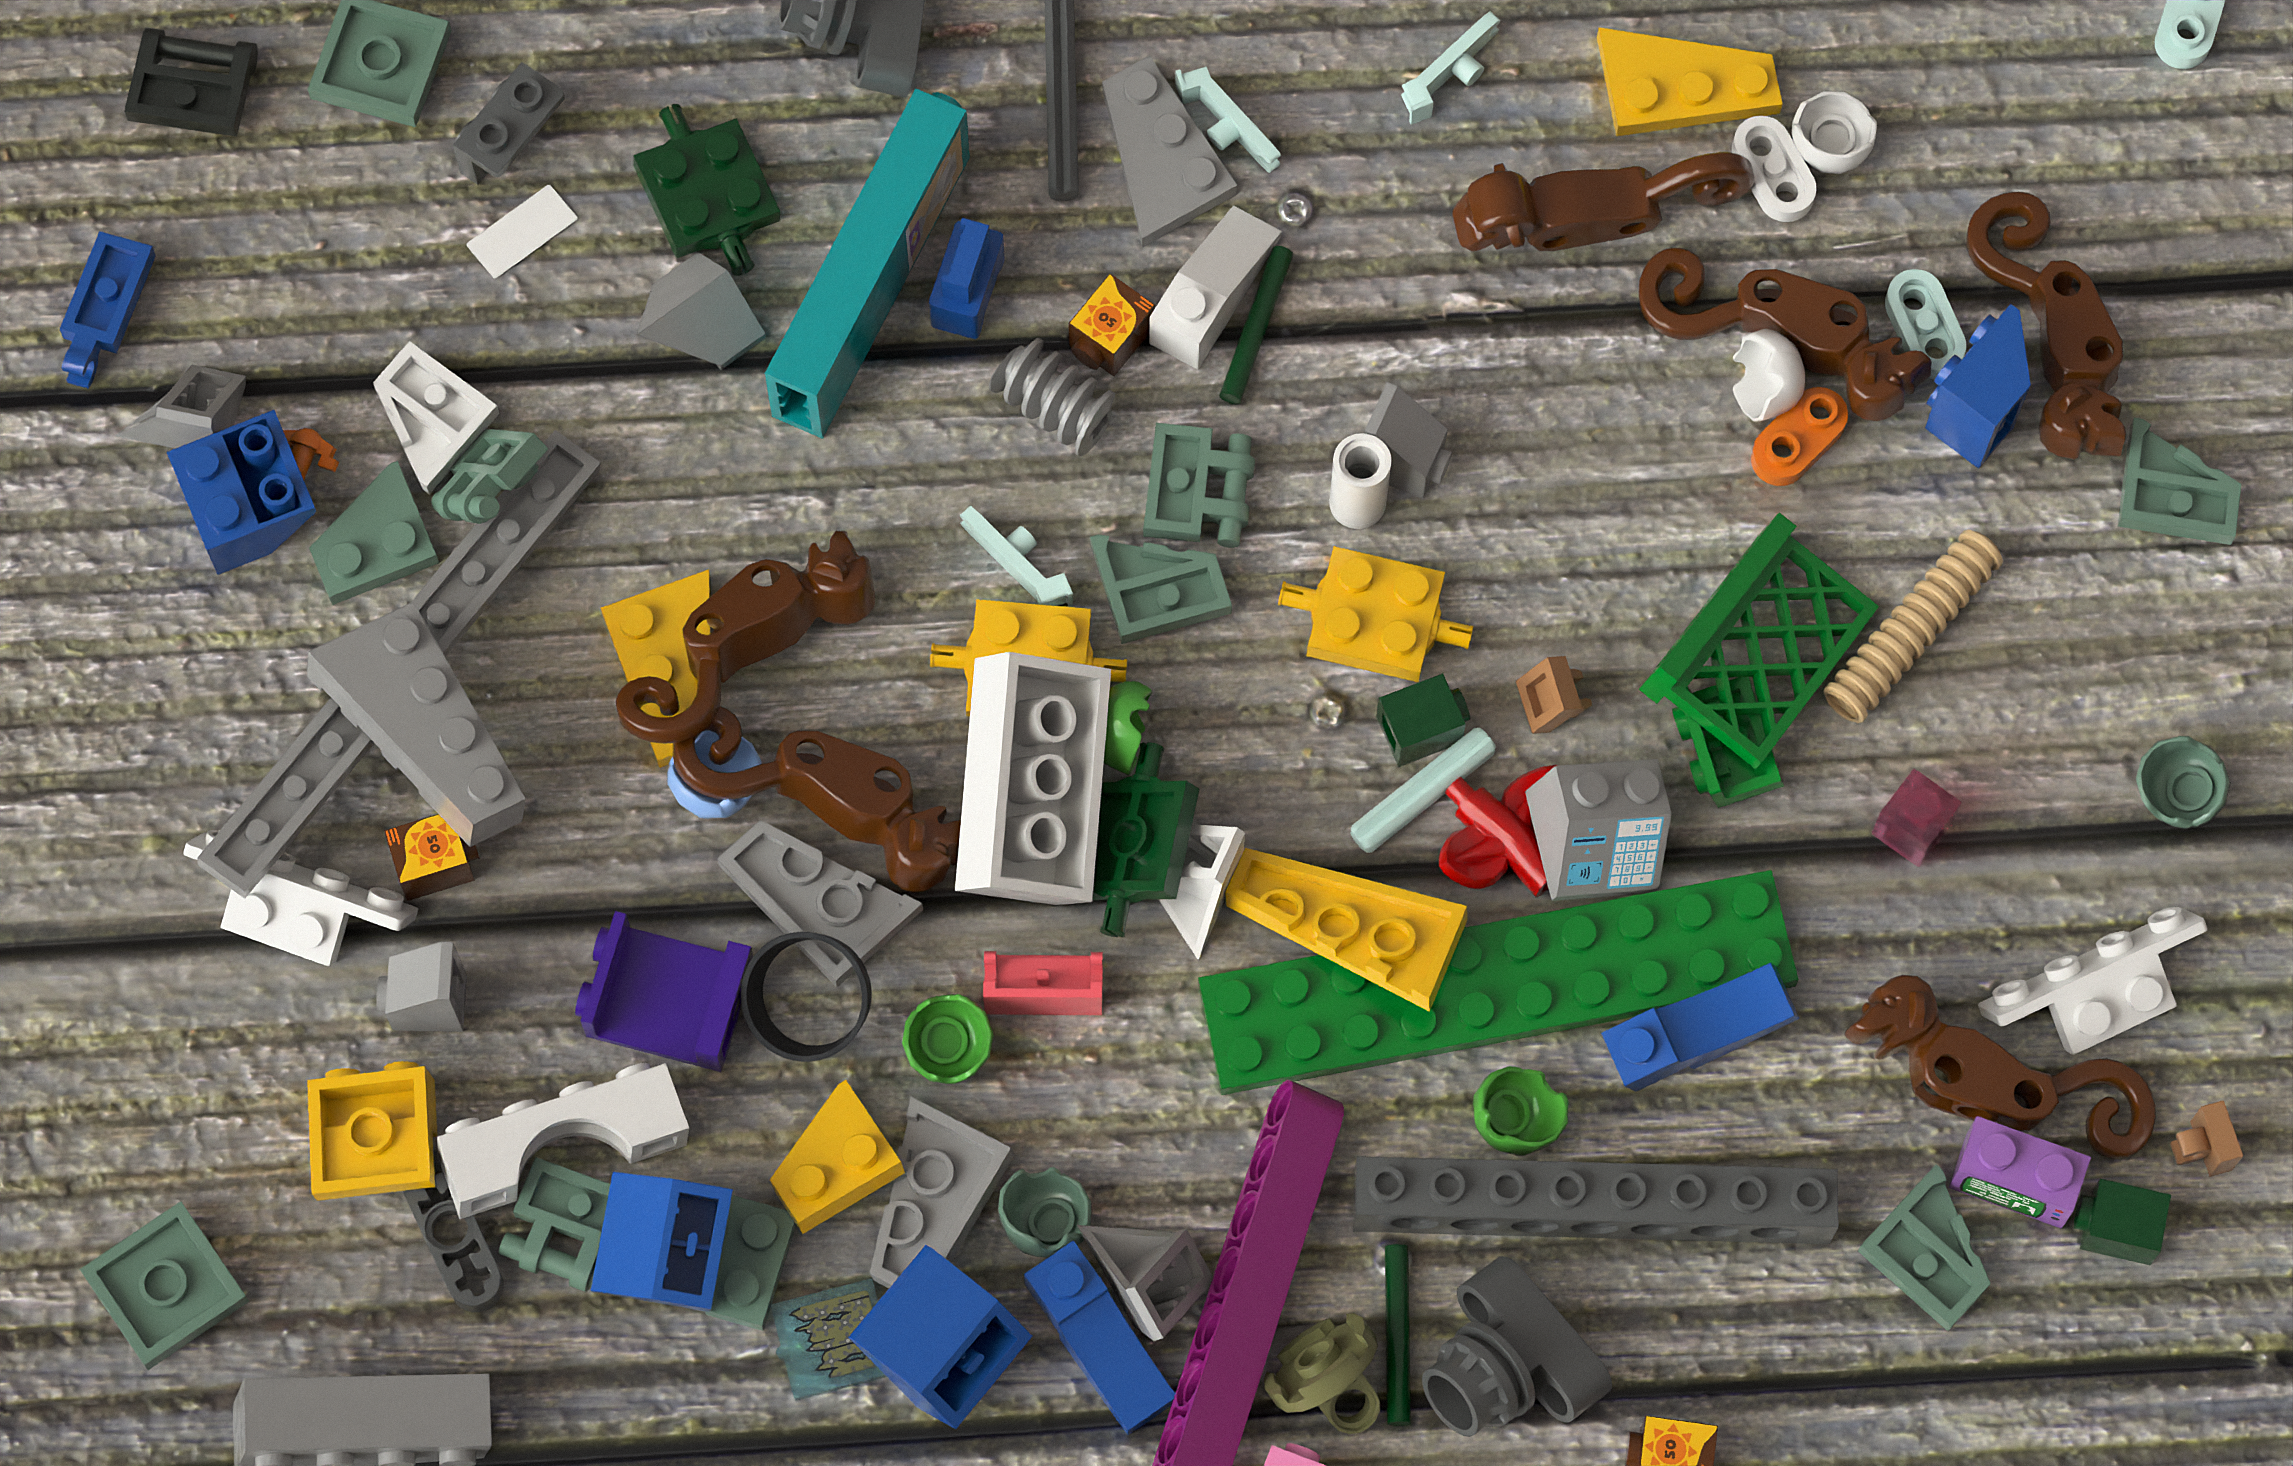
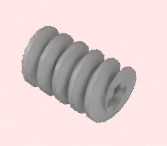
M1036 338L1026 347L1021 345L1013 349L993 373L989 383V390L994 393L1004 391L1003 396L1006 403L1011 406L1022 404L1021 410L1025 417L1029 419L1040 417V428L1049 433L1058 429L1057 437L1059 442L1067 446L1076 442V454L1079 456L1087 454L1099 441L1109 425L1112 417V410L1110 409L1116 393L1108 390L1098 399H1095L1093 393L1098 380L1094 377H1090L1080 386H1077L1075 380L1080 367L1072 364L1062 373L1058 372L1057 368L1062 354L1058 351H1054L1044 360L1040 359L1039 355L1044 345V341L1040 338Z

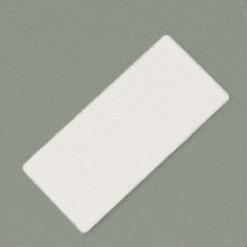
M547 185L470 240L466 245L492 277L498 278L574 223L578 217L552 186Z

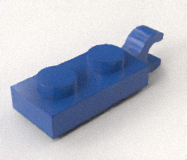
M99 231L60 327L63 339L72 341L61 367L62 371L69 372L67 383L89 389L97 371L100 350L117 354L156 257L153 246Z

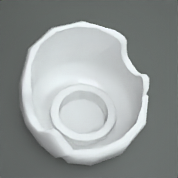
M1823 91L1800 104L1792 123V140L1807 165L1821 173L1842 174L1858 167L1872 151L1876 138L1877 121L1870 115L1863 102L1848 93Z
M1765 328L1744 335L1740 350L1733 356L1735 362H1741L1745 366L1744 377L1733 387L1734 396L1743 413L1754 422H1758L1789 411L1796 406L1803 395L1805 387V369L1800 353L1791 341L1774 330Z

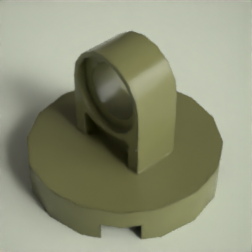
M1355 1313L1346 1314L1345 1324L1336 1327L1330 1318L1325 1319L1300 1333L1276 1356L1283 1366L1276 1373V1376L1274 1373L1266 1372L1264 1386L1277 1407L1287 1413L1303 1412L1318 1406L1338 1431L1355 1434L1368 1429L1376 1421L1380 1412L1378 1396L1362 1374L1373 1360L1378 1344L1376 1335L1364 1318ZM1357 1389L1365 1393V1404L1358 1414L1351 1417H1343L1335 1412L1336 1400L1343 1392Z

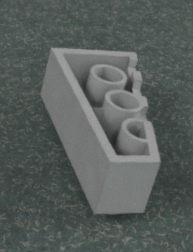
M414 602L308 651L307 677L321 691L323 689L341 707L342 714L356 728L360 727L381 749L382 756L396 770L399 768L419 789L418 793L469 847L522 822L526 798Z
M489 1374L244 1378L233 1403L234 1466H415V1463L439 1461V1466L476 1465V1459L484 1458L492 1446Z

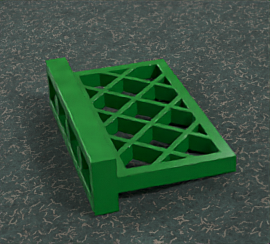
M1780 512L1756 537L1639 688L1643 694L1656 704L1665 696L1755 769L1764 761L1879 608L1876 603L1790 536L1797 526ZM1786 557L1805 571L1808 587L1785 588L1780 565ZM1770 580L1771 588L1763 589L1766 583ZM1825 599H1840L1858 615L1852 623L1830 624ZM1788 600H1811L1816 624L1793 625ZM1753 601H1774L1779 626H1755L1751 603ZM1740 619L1742 627H1733ZM1833 636H1841L1836 644H1834ZM1819 637L1824 660L1822 662L1801 663L1796 638ZM1782 638L1787 663L1763 664L1758 639ZM1745 639L1750 664L1726 665L1721 642L1723 640ZM1711 658L1712 666H1703ZM1790 675L1795 697L1793 701L1771 702L1766 676ZM1804 675H1812L1805 684ZM1753 677L1758 702L1733 703L1728 678ZM1715 678L1720 704H1704L1690 693L1686 687L1693 679ZM1774 714H1782L1778 721L1775 722ZM1736 715L1761 716L1765 738L1759 746L1739 732Z

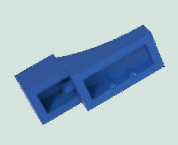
M1769 963L1695 996L1658 1009L1652 1008L1601 1034L1624 1086L1637 1092L1687 1067L1696 1069L1800 1018L1776 966Z
M1074 1240L1024 1274L1026 1288L1058 1331L1059 1339L1127 1435H1130L1172 1406L1175 1392L1134 1334L1109 1294L1107 1286Z

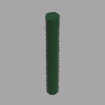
M1272 247L1219 397L1228 403H1241L1294 255L1286 247Z
M1392 1244L1385 1246L1387 1425L1408 1426L1411 1425L1409 1253L1407 1245Z

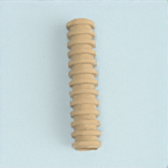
M1964 530L1958 538L1959 542L1952 543L1947 550L1948 555H1942L1937 560V568H1930L1925 574L1926 580L1916 583L1914 586L1915 593H1908L1903 598V606H1896L1892 610V619H1884L1880 625L1881 631H1874L1870 635V644H1862L1857 652L1858 657H1851L1847 661V670L1842 669L1836 673V683H1828L1823 690L1826 701L1836 713L1852 722H1864L1868 716L1867 710H1874L1878 706V697H1886L1891 690L1890 684H1897L1901 680V671L1906 672L1913 666L1912 659H1919L1925 651L1924 646H1931L1936 639L1935 633H1942L1947 627L1946 621H1952L1958 615L1957 608H1964L1970 600L1969 595H1976L1981 588L1980 583H1986L1991 578V570H1998L2002 566V555L1989 538L1977 531Z

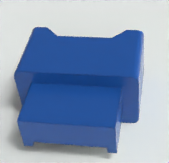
M965 218L955 223L929 298L930 320L933 328L971 339L979 337L997 276L1005 260L1004 238L1001 232L989 229L987 224Z

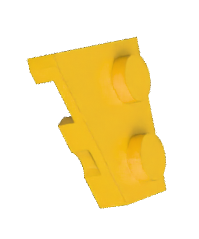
M844 1080L831 1093L770 1178V1182L801 1233L804 1234L905 1174L900 1159L847 1080Z

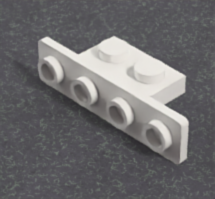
M208 830L207 833H202L186 842L183 854L197 860V857L220 830ZM284 852L246 899L231 890L220 928L330 966L337 961L349 915L392 930L401 931L415 921L418 908L403 903L404 897L395 891L380 887H373L367 890L350 884V878L339 871L328 868H318L313 871L296 865V859Z
M2170 907L2157 911L2147 919L2148 924L2131 932L2119 931L2106 935L2096 942L2097 948L2078 957L2069 955L2057 958L2044 967L2045 972L2027 981L2013 980L1998 986L1993 990L1992 997L1978 1004L1981 1015L1999 1026H2005L2048 1006L2064 1050L2075 1055L2177 1007L2158 954L2206 932L2208 928L2203 917L2179 907Z

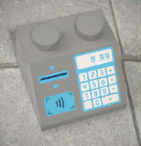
M1658 759L1555 766L1525 791L1551 901L1645 894L1659 889L1672 813Z

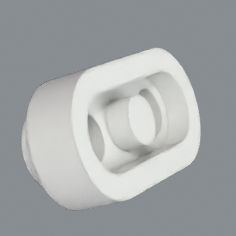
M1754 116L1742 122L1735 132L1732 153L1740 154L1751 162L1755 177L1751 191L1760 207L1769 217L1777 221L1793 222L1803 218L1812 208L1816 195V182L1788 131L1778 120L1768 116ZM1755 145H1761L1769 151V154L1758 156L1750 148ZM1781 191H1788L1794 195L1795 200L1784 202L1776 194Z

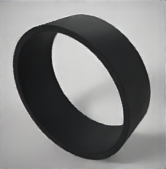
M812 932L788 933L765 944L751 959L746 968L741 986L742 1010L753 1035L763 1046L776 1055L799 1062L826 1059L844 1049L863 1026L870 1010L872 998L869 974L859 956L840 940ZM820 940L832 945L849 960L859 978L862 1003L857 1023L847 1035L829 1044L806 1045L790 1039L774 1025L765 1008L763 984L771 962L782 950L800 941Z

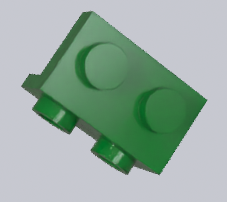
M1738 677L1729 680L1733 703L1757 702L1749 677ZM1716 685L1692 693L1704 704H1720ZM1687 686L1686 689L1692 693L1689 686ZM1672 708L1682 741L1692 739L1698 759L1689 761L1697 790L1700 795L1709 792L1718 808L1784 787L1773 749L1755 769L1680 708ZM1736 715L1739 732L1759 746L1765 738L1761 716Z

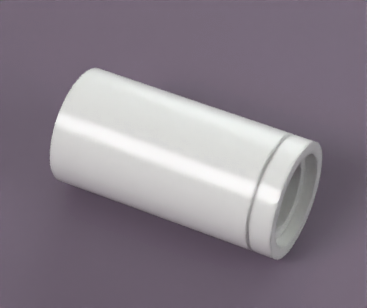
M1360 433L1345 438L1337 446L1333 457L1329 499L1330 510L1339 523L1353 529H1364L1374 525L1381 519L1386 509L1391 454L1386 444L1373 435Z

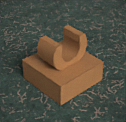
M1566 656L1547 657L1516 680L1532 734L1550 733L1569 718L1577 717L1592 706L1591 699H1579L1575 684L1584 677L1580 670L1569 668Z
M2224 1100L2201 1106L2190 1121L2192 1129L2177 1133L2175 1135L2177 1140L2170 1142L2177 1165L2188 1164L2203 1158L2209 1177L2230 1172L2242 1159L2243 1153Z

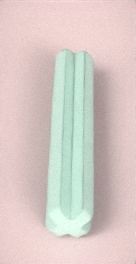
M1479 727L1473 728L1352 825L1350 832L1355 843L1366 853L1376 850L1441 798L1459 777L1465 779L1494 755L1496 748L1491 737Z

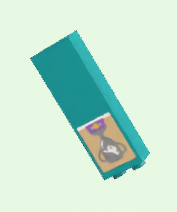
M915 88L765 372L773 418L821 439L824 438L970 159L967 110L963 109L952 97L939 92H934L930 95Z

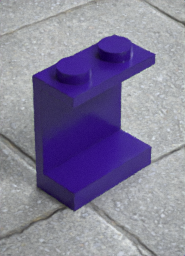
M615 911L610 929L601 927L597 935L593 950V961L599 962L593 983L585 981L582 984L576 1003L575 1015L582 1017L581 1024L588 1038L722 1073L742 1007L741 986L746 968L753 958L751 946L728 941L725 952L634 929L630 927L627 914Z

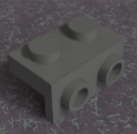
M521 62L508 79L499 84L488 103L473 121L464 126L454 142L453 148L460 173L477 185L488 173L494 177L502 176L564 101L563 89Z

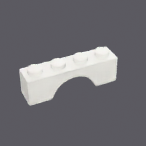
M648 1063L635 1064L619 1071L616 1074V1079L596 1086L591 1081L579 1082L563 1089L559 1093V1098L537 1104L534 1099L523 1100L505 1108L502 1111L503 1116L481 1123L478 1118H468L448 1126L445 1129L446 1134L437 1137V1155L459 1219L517 1201L518 1184L525 1165L539 1149L557 1139L571 1136L598 1139L615 1148L630 1164L687 1146L689 1126L666 1063L650 1068Z

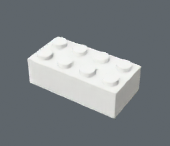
M1014 652L975 658L955 891L1051 905L1092 902L1111 669Z

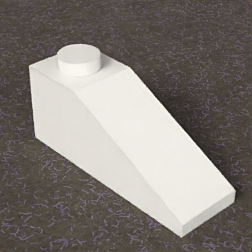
M1232 206L1178 271L1150 316L1149 344L1199 370L1268 259L1272 247L1276 246L1281 238L1282 231Z

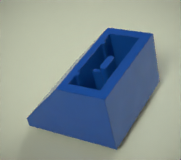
M2012 304L2006 308L1998 319L1990 314L1981 322L1969 340L1973 346L1963 359L1957 355L1949 359L1935 378L1934 382L1938 386L1926 402L1932 409L1925 429L1978 469L2014 428L2031 386L2020 310Z
M275 410L167 452L217 575L272 554L317 512Z
M613 1172L591 1291L710 1312L733 1189L671 1178Z
M925 1245L848 1338L918 1409L957 1429L1033 1336L995 1297L933 1248Z

